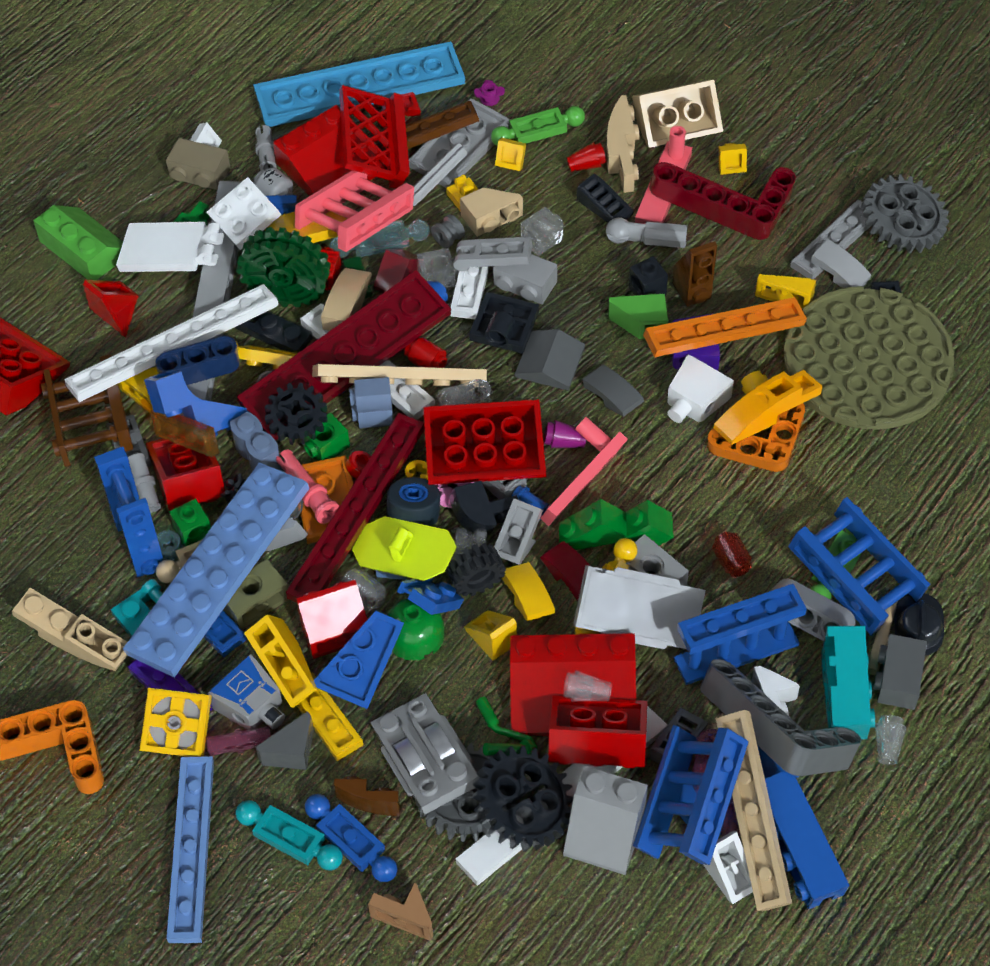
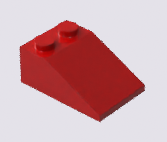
M189 432L146 443L163 498L169 511L195 498L198 503L213 502L221 497L220 494L225 491L220 465L207 440H201L200 437L191 436Z

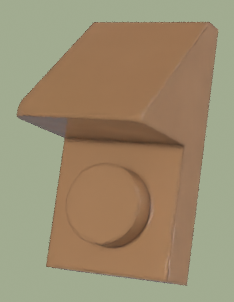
M414 883L405 904H402L398 898L392 895L384 894L381 896L373 893L368 904L370 917L431 941L433 937L432 921L416 883Z

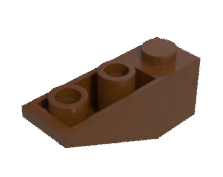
M715 241L690 249L674 265L672 283L687 307L696 303H703L707 299L712 298L717 252Z

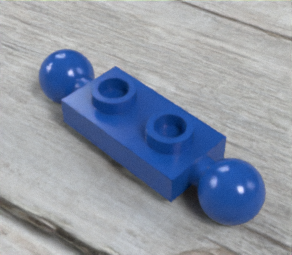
M313 794L308 797L305 802L306 814L315 820L322 819L316 825L317 830L323 833L332 845L337 846L353 865L361 872L371 865L372 875L379 882H389L395 878L397 864L391 857H380L385 851V846L341 804L331 811L330 802L324 795Z

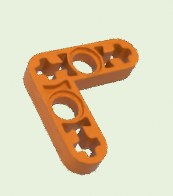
M804 403L791 409L795 410L791 421L787 420L790 410L779 414L776 424L772 426L768 439L752 435L737 442L735 449H732L733 445L713 428L708 434L707 448L712 454L773 472L783 471L789 464L804 419ZM780 430H786L792 436L788 439H781L776 433ZM719 439H724L722 444H717L716 442H718ZM743 445H751L756 451L752 454H746L740 448ZM761 449L765 450L763 457L760 456ZM775 454L780 455L778 460L772 459V457H774Z

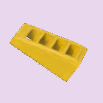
M759 274L755 296L773 302L795 297L801 309H803L813 300L817 280Z

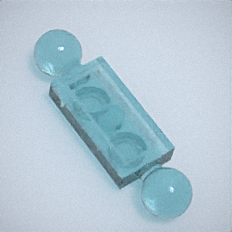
M399 220L386 226L347 252L338 249V237L331 241L329 247L335 251H340V258L348 256L352 250H355L356 257H364L383 253L386 249L409 247V238L415 241H423L429 236L430 228L423 220H415L409 227L405 228L403 220Z

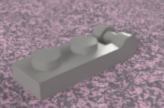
M531 237L461 240L457 244L456 253L458 255L454 258L453 266L458 271H467L470 267L529 265L533 245Z

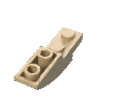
M626 95L620 96L611 113L608 123L606 147L608 174L619 173L623 193L634 192V180L639 179L637 164H632L635 140H639L638 124H633L635 119L633 105L628 104Z
M32 588L28 589L12 610V616L37 630L39 637L87 662L116 671L127 656L123 650L127 643L126 640L83 614L79 617Z

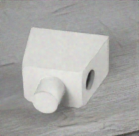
M688 354L668 389L667 403L672 406L667 412L669 418L676 423H681L686 416L697 422L704 421L730 400L734 380Z

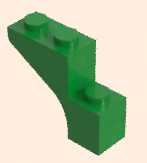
M599 499L559 522V544L565 541L575 550L613 544L623 538L636 542L644 534L658 546L674 538L672 512L649 500L625 512Z

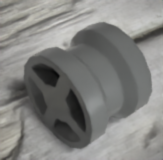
M451 214L445 216L442 223H436L431 227V233L435 241L445 249L452 246L455 239L459 240L465 235L463 225Z

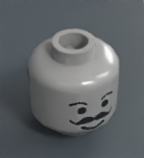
M275 167L261 170L254 178L253 183L265 196L293 195L292 180Z

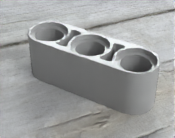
M782 579L770 590L794 584L806 608L813 614L806 610V615L788 622L822 641L825 639L827 626H835L834 623L838 626H855V617L850 610L792 579Z

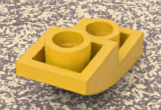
M529 562L506 568L502 580L514 594V604L527 621L555 613L554 605L543 582Z

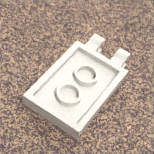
M205 222L129 223L116 266L120 272L196 271L198 265L215 266L219 256L218 254H212L214 246L211 244H222L224 233H218L220 229V224L210 223L208 226Z

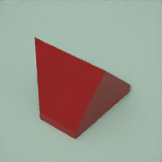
M85 280L83 287L89 308L126 338L139 295L120 281Z

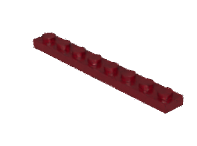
M400 413L397 414L287 589V599L297 603L296 598L303 597L308 592H318L327 589L424 432V422Z

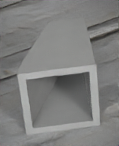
M584 766L574 794L563 856L626 875L635 848L633 844L646 808L648 785Z

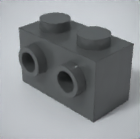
M889 634L887 644L880 645L877 663L883 664L882 672H876L873 690L879 691L877 703L915 710L920 695L927 641Z

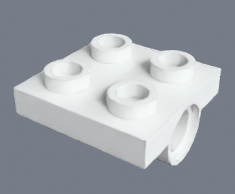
M248 177L207 211L211 219L215 223L220 224L221 230L239 250L242 249L249 235L254 236L257 230L263 231L281 216L279 210Z

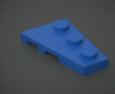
M375 611L314 679L316 687L368 709L404 622Z

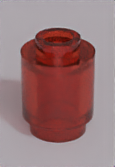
M723 532L715 538L712 550L726 573L736 578L746 574L752 568V558L737 533Z

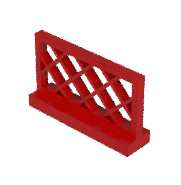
M342 85L339 89L344 168L389 180V187L397 189L410 174L403 95L393 92L392 96L387 98ZM348 96L355 98L360 104L355 106L348 99ZM371 103L381 105L383 111L379 113ZM364 108L372 117L368 119L360 110ZM353 114L361 123L356 125L349 116ZM377 121L384 128V131L380 132L373 122ZM366 127L374 136L369 138L361 129ZM355 134L363 143L358 145L350 135ZM378 140L386 150L382 152L374 142ZM368 147L375 156L371 158L363 148ZM356 153L364 163L353 161L352 155ZM380 160L387 167V170L380 168L375 162Z

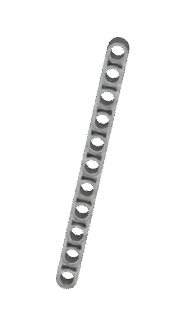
M219 181L215 204L242 181ZM225 233L222 244H211L214 246L212 254H218L219 256L217 264L215 266H202L193 317L230 300L239 248ZM221 333V334H219V335H217V336H215V337H213V338L221 337V336H223V333ZM215 378L187 385V387L196 397L211 401ZM183 412L175 415L176 421L185 422Z

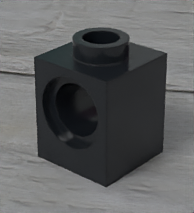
M654 256L630 267L629 289L635 296L646 294L667 295L668 274Z

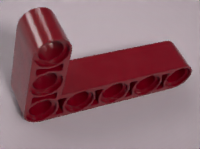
M660 162L654 166L649 188L651 193L658 198L751 238L764 240L771 235L790 199L796 175L789 168L779 167L775 169L757 201L671 163Z

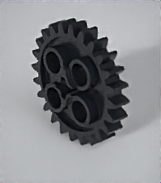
M512 746L506 749L504 753L499 750L493 755V758L490 757L483 763L484 766L476 773L480 778L473 783V786L479 789V791L472 795V799L481 802L474 811L483 812L485 815L481 819L480 824L490 823L491 827L488 834L491 835L497 831L500 834L498 839L500 844L509 839L510 849H514L521 843L523 852H526L532 846L535 851L542 848L544 844L548 847L555 842V839L560 838L564 834L563 830L569 826L567 818L570 817L572 810L568 806L573 803L574 797L566 794L573 786L563 784L562 782L567 773L558 774L556 769L559 763L556 762L550 766L547 763L549 759L548 754H545L541 759L538 758L536 748L528 754L525 746H521L516 752ZM524 773L529 775L532 782L525 778ZM541 785L545 786V790L536 793L530 799L523 800L508 811L502 810V807L511 804L515 799L525 796ZM499 786L506 791L507 796L500 792ZM541 801L546 803L548 810L542 806ZM516 814L523 819L524 824L517 820Z

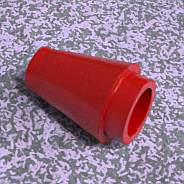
M592 142L566 157L571 172L602 167L601 164L607 163L601 143L594 144Z

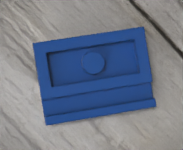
M433 577L425 581L416 579L402 581L397 590L400 594H409L408 599L431 615L457 610L464 601V598L456 594L453 586L444 582L432 583Z

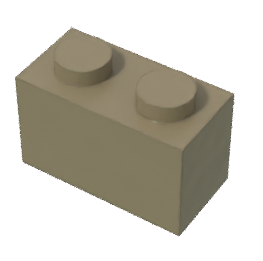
M178 138L166 159L170 178L218 190L219 181L225 179L230 169L228 151L226 149Z

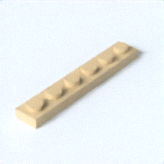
M317 364L313 365L312 377H321L322 383H338V377L349 378V383L366 378L389 377L390 384H394V379H405V385H422V380H433V386H450V381H461L462 387H478V382L487 381V369Z
M742 710L716 718L718 728H728L749 741L732 797L757 911L763 912L792 904V899L750 711Z

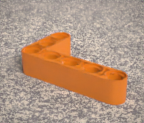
M71 700L0 719V761L64 744L70 772L78 790L84 794H93L102 788L104 775L94 730L87 709L81 701ZM80 717L78 721L70 722L72 719ZM44 726H50L44 731H39ZM19 734L16 738L8 740L10 736ZM87 744L83 749L76 750L79 745ZM86 772H93L88 777H81Z

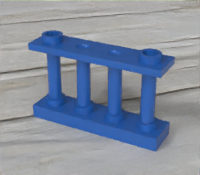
M120 447L95 456L94 459L118 532L123 530L137 578L143 575L154 574L157 565L164 559L146 498L139 499L125 449Z
M846 497L842 500L834 514L837 518L835 521L816 534H812L806 526L795 534L788 547L832 595L853 613L860 625L865 626L866 631L873 635L888 618L889 614L885 611L906 594H909L917 602L928 589L930 583L863 514L862 510ZM844 528H847L857 541L837 556H833L823 543ZM867 549L878 563L858 578H854L843 566ZM888 571L899 585L876 601L864 588Z
M794 584L679 622L677 630L688 652L675 656L674 661L685 684L688 685L704 679L713 659L725 660L737 668L799 646L800 642L788 621L806 615L807 608Z
M673 725L633 847L655 859H659L663 845L680 847V853L700 864L710 865L749 741L728 728H718L714 742L697 741V737L679 726ZM693 754L709 755L704 773L688 771ZM683 784L699 785L694 803L678 802ZM673 815L690 816L684 834L668 833Z

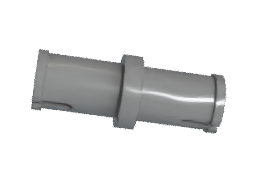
M262 125L263 133L261 134V128L258 126L255 130L257 138L255 151L259 157L260 170L268 169L269 165L271 168H277L272 130L269 126Z
M136 453L128 457L139 499L146 498L150 513H153L161 508L154 489L155 479L153 476H150L144 458L145 455L143 453Z

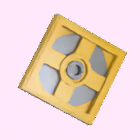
M148 688L139 751L186 757H204L212 695Z

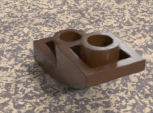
M356 776L334 779L336 798L341 802L369 813L400 816L399 791H392L389 788H377L374 791H368L367 779H361Z

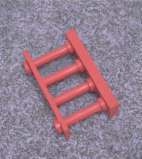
M352 170L296 204L295 228L300 230L311 222L318 223L337 232L338 249L347 252L413 210L414 186L405 183L391 191L367 180V174ZM365 190L380 197V199L373 201L359 193ZM350 201L364 209L358 212L342 203ZM332 211L347 218V220L341 223L324 214Z

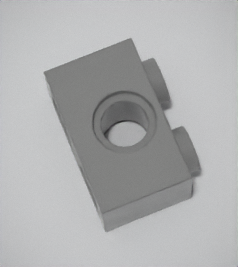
M645 534L635 542L638 552L632 561L626 562L629 565V570L644 573L652 571L656 573L653 575L677 579L680 581V585L687 586L688 569Z

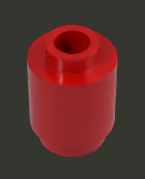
M424 337L417 338L405 348V356L418 367L445 368L447 364L446 351Z

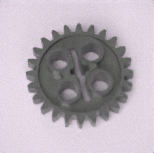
M899 174L897 180L891 175L888 176L886 181L880 178L877 184H872L863 198L864 201L861 208L864 210L861 216L867 218L864 225L873 226L870 234L878 233L880 235L878 242L887 240L888 248L893 244L897 245L898 252L903 247H906L908 253H912L914 247L919 253L923 251L924 247L930 250L933 244L937 245L949 223V220L946 218L949 211L943 209L946 203L944 201H937L940 194L930 193L932 186L922 187L923 180H920L917 184L913 183L912 176L907 181H904L901 174Z
M473 743L469 744L467 752L471 756L472 766L477 772L484 766L483 763L490 757L493 758V756H485L483 754V746L477 752L474 751ZM499 786L500 792L507 796L506 791ZM477 788L462 794L425 815L416 801L420 817H426L427 827L435 825L437 835L447 830L449 840L457 833L460 834L461 842L465 841L467 834H471L475 841H478L479 832H483L488 838L491 837L488 834L491 827L490 823L480 824L481 819L485 817L483 812L465 813L467 810H474L481 804L480 801L472 799V795L479 791ZM519 798L515 799L511 804L502 807V810L508 811L515 807L516 800H519Z

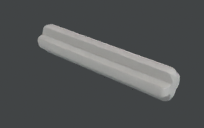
M456 143L414 185L413 206H416L467 155L464 146Z

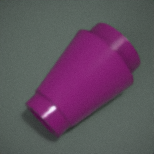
M557 420L547 422L544 444L550 445V448H584L586 439L575 430L576 427Z

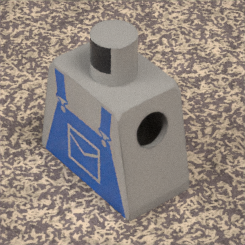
M251 654L208 692V695H212L211 705L215 711L248 731L254 730L263 721L270 728L276 729L285 719V714L278 709L282 704L278 686Z

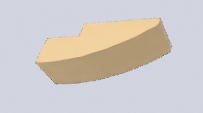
M344 268L335 281L322 311L321 322L323 330H332L361 309L372 277L371 272Z

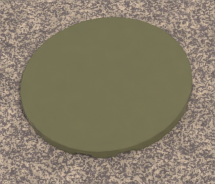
M863 286L828 292L811 301L802 309L807 318L804 326L788 329L783 353L786 373L791 376L805 370L823 386L821 395L805 403L820 415L845 426L879 430L895 428L916 421L928 414L939 404L952 380L954 348L946 328L937 316L920 302L915 303L903 297L902 293L885 288H880V290L864 289Z

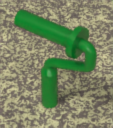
M486 697L477 699L476 705L490 729L497 734L522 741L520 744L484 743L483 754L485 756H493L499 750L504 753L510 746L514 748L515 752L521 746H525L527 754L534 748L538 750L537 744L531 736L499 726V720Z

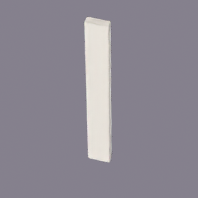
M262 284L64 379L66 386L78 402H81L155 366V361L160 354L209 340L279 306L278 300Z
M648 706L646 748L657 740L667 727V724ZM573 763L562 772L567 773V776L562 780L563 784L573 786L566 794L574 797L584 766L610 774H615L622 766L603 765L596 767L590 764ZM541 801L542 806L548 810L546 803ZM516 814L517 820L524 824L523 819ZM496 831L489 838L484 835L456 858V864L478 886L521 851V843L514 849H510L509 839H506L501 844L498 843L500 834Z

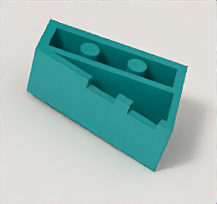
M827 626L821 652V667L828 728H848L856 732L861 739H867L870 728L875 727L874 708L870 709L872 685L871 681L868 680L869 659L865 626Z

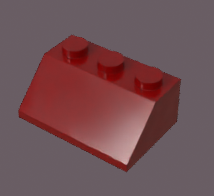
M553 695L549 727L548 762H558L563 765L571 763L590 764L596 767L603 765L622 766L624 768L645 767L648 701Z

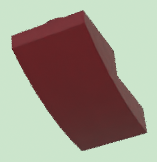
M563 541L543 554L540 559L556 581L560 579L564 581L578 601L585 565H590L575 549Z

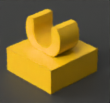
M505 138L499 139L495 166L521 171L523 169L526 143Z
M725 143L724 146H719L720 175L747 172V147L745 144Z
M465 175L455 178V184L446 188L447 196L459 211L460 198L479 190L469 177L466 178Z

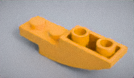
M805 370L791 376L783 371L760 384L737 401L714 423L713 428L733 445L776 424L779 414L821 395L823 386Z

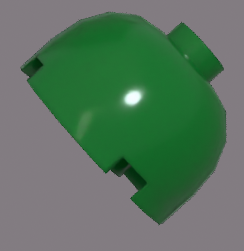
M409 599L401 600L389 610L387 616L404 622L392 650L396 656L405 660L418 661L425 659V655L431 652L434 654L439 650L444 641L445 626L440 613L431 615Z

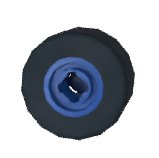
M409 477L400 479L389 487L387 492L388 517L427 526H433L437 522L440 515V493L435 485H428V480L423 478Z

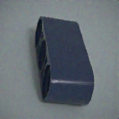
M221 336L164 352L157 357L155 363L158 374L168 370L181 371L186 385H190L236 371L240 365L236 341L231 337Z

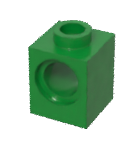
M331 412L327 414L328 422L323 423L324 431H315V440H312L309 436L305 437V444H303L306 453L311 458L315 457L318 461L334 458L350 447L348 430Z
M196 498L169 511L174 531L184 547L202 540L211 529L210 521Z

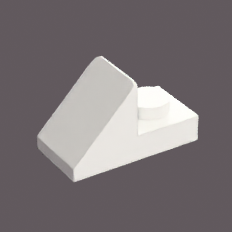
M762 666L754 667L752 683L789 716L786 702L797 699L800 688L799 684Z

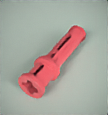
M287 449L280 452L279 454L284 458V461L280 456H277L276 462L285 473L308 483L310 489L302 498L305 506L311 507L315 513V519L319 523L325 524L330 522L340 507L338 503L331 501L327 495V489L323 485L315 483L291 450Z

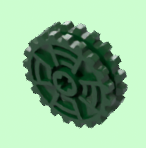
M272 227L266 228L265 232L257 230L254 236L249 235L241 250L242 255L239 256L237 262V273L241 274L239 280L241 283L247 284L246 289L248 291L264 284L274 294L282 307H288V304H292L296 308L301 307L302 303L310 305L313 299L318 300L321 293H324L331 265L330 262H327V253L321 252L322 247L319 244H313L311 242L312 238L309 236L302 237L295 230L291 233L287 232L286 228L280 227L279 231H275Z

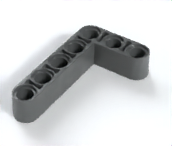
M713 659L700 686L701 692L725 715L742 710L750 711L757 745L783 770L792 775L805 776L847 770L861 744V737L856 732L844 727L804 731L734 665L725 660Z

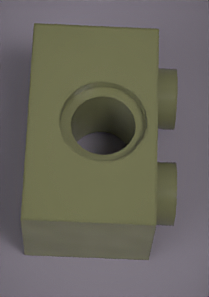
M266 559L259 564H255L223 610L242 630L288 601L289 599L286 596L288 585L269 560ZM250 591H257L254 594H247Z

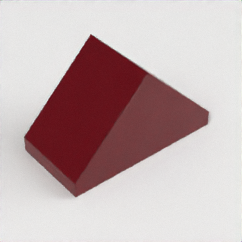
M401 248L386 249L374 283V289L384 293L415 270L418 271L425 262V259Z

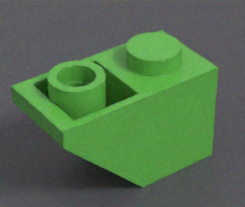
M665 294L609 297L608 317L638 339H645L643 334L646 328L668 324Z

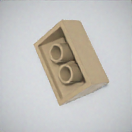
M702 80L632 96L636 121L647 148L666 144L669 141L670 129L674 126H682L686 130L685 140L723 132L714 80Z

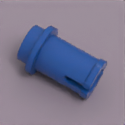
M518 486L512 496L517 495L520 501L542 509L543 515L550 505L529 492L530 488L527 486L524 488Z

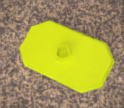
M384 516L366 524L352 551L361 567L425 581L445 572L457 546L446 529Z

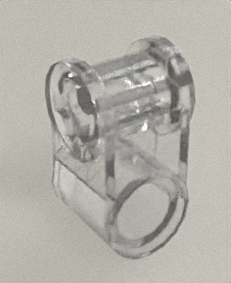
M476 379L458 386L442 389L437 393L436 401L438 406L482 402L491 403V386L485 380Z

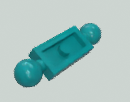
M252 800L242 801L237 806L235 812L237 820L245 826L256 824L252 830L253 836L307 866L313 857H316L319 866L327 871L335 870L341 865L343 860L342 851L332 844L322 846L325 841V835L272 805H269L264 814L261 813L260 806Z

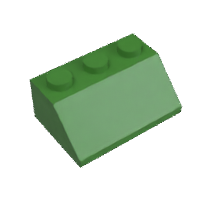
M53 205L33 220L39 241L87 280H98L116 266L123 241L79 207Z

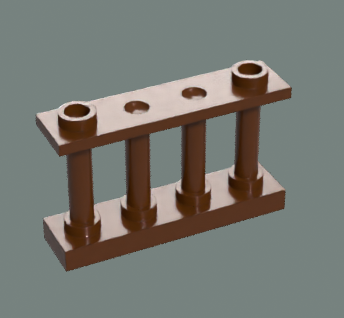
M111 354L99 357L100 362L110 358ZM49 369L44 370L46 382L41 383V388L45 400L49 399L57 438L52 440L55 456L62 457L65 467L71 466L68 451L113 440V443L119 441L120 447H124L125 452L134 450L119 384L81 402H78L75 397L58 401L57 394L70 390L67 388L65 380L53 383ZM101 402L105 404L110 403L109 406H105V410L65 420L61 419V412ZM109 421V423L114 422V425L109 426L110 429L65 439V431Z

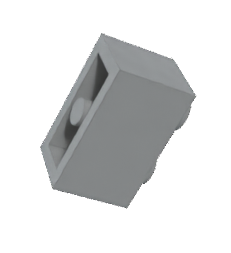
M531 254L529 265L494 266V285L503 291H510L528 301H534L543 305L557 283V264Z

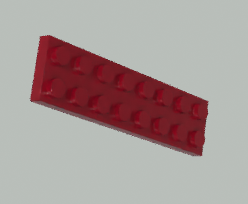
M415 270L237 396V401L248 412L259 419L263 431L269 433L277 440L278 432L271 434L269 430L270 425H266L265 416L267 414H265L264 407L270 404V395L278 396V387L286 391L288 390V383L292 384L293 389L298 388L299 383H303L304 390L313 386L314 395L321 393L323 395V402L328 403L354 383H349V378L339 377L338 383H322L321 377H312L313 365L380 366L451 315L452 309L420 273Z

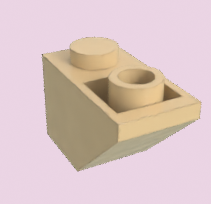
M481 188L460 198L461 217L478 237L523 216V197L516 193Z

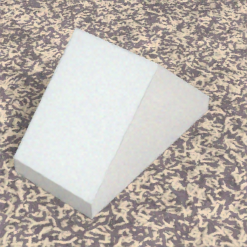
M733 830L718 839L710 865L703 864L732 904L753 892L744 848L737 832Z

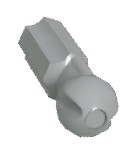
M618 217L610 220L606 226L607 238L616 244L626 241L643 242L644 245L685 248L687 225L659 222L632 223Z

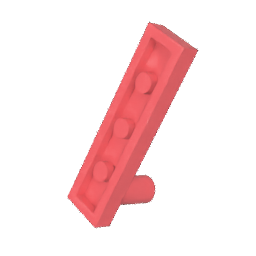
M674 126L670 129L669 141H667L658 163L667 162L686 170L692 156L693 147L685 146L686 130L682 126ZM649 183L635 216V223H664L672 203L653 195L650 191Z
M587 417L575 428L600 453L545 511L540 518L544 523L550 526L622 448L628 438L620 431L611 439Z

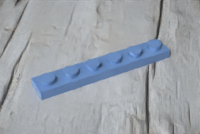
M212 756L181 757L167 927L168 943H202L214 771Z

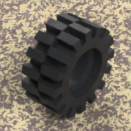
M482 543L480 547L477 544L473 545L471 550L466 548L462 550L463 554L461 555L457 553L454 556L455 560H450V566L446 568L455 590L459 595L462 594L463 596H467L469 593L471 596H475L478 591L481 594L485 592L484 589L487 587L489 589L493 588V583H499L501 581L500 577H504V571H506L496 548L491 544L487 546L486 543Z

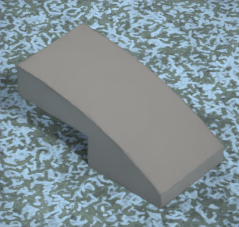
M826 239L812 255L811 263L834 275L833 283L842 288L864 286L871 278L869 271L856 258L829 239Z

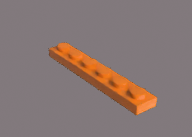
M794 297L649 327L645 329L643 336L653 356L659 357L804 326L807 318Z

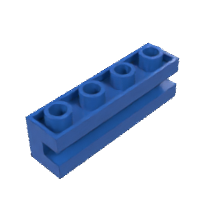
M783 771L765 778L784 868L786 872L790 871L795 881L793 887L797 898L801 902L804 901L809 910L819 906L826 898L831 897L834 900L844 896L849 883L795 775Z

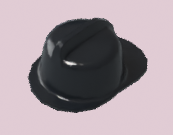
M926 593L917 602L909 594L898 600L894 614L895 635L927 641L925 656L936 652L942 645L944 638V613L941 604L937 599Z

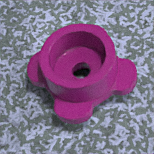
M485 80L480 88L474 90V96L479 98L480 102L486 106L497 104L500 96L505 93V89L501 86L498 87L492 80Z

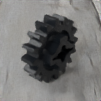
M288 383V390L286 391L278 387V396L270 395V404L264 407L265 414H267L265 422L266 425H270V433L275 434L278 432L279 441L284 440L285 437L289 438L290 445H293L295 439H299L301 444H305V437L307 436L315 440V431L323 432V423L328 422V416L325 413L328 411L327 403L323 402V395L321 393L314 395L313 386L304 390L303 383H299L298 388L294 389L292 384Z

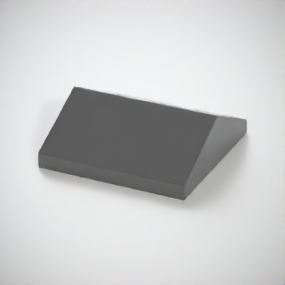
M559 329L532 331L515 372V377L569 391L583 355L585 344Z

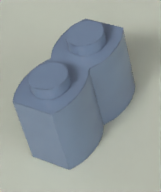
M389 377L354 380L355 388H349L353 422H359V429L391 426L393 411Z
M246 412L230 421L235 448L243 458L249 460L252 471L259 462L277 470H282L281 466L276 462V457L280 456L277 442L269 433L263 431L262 424L255 415Z

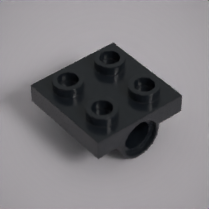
M486 292L469 333L470 341L523 354L539 314V304Z

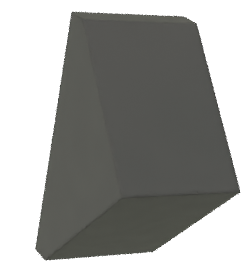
M308 711L256 746L259 762L263 766L307 770L314 733L312 717Z

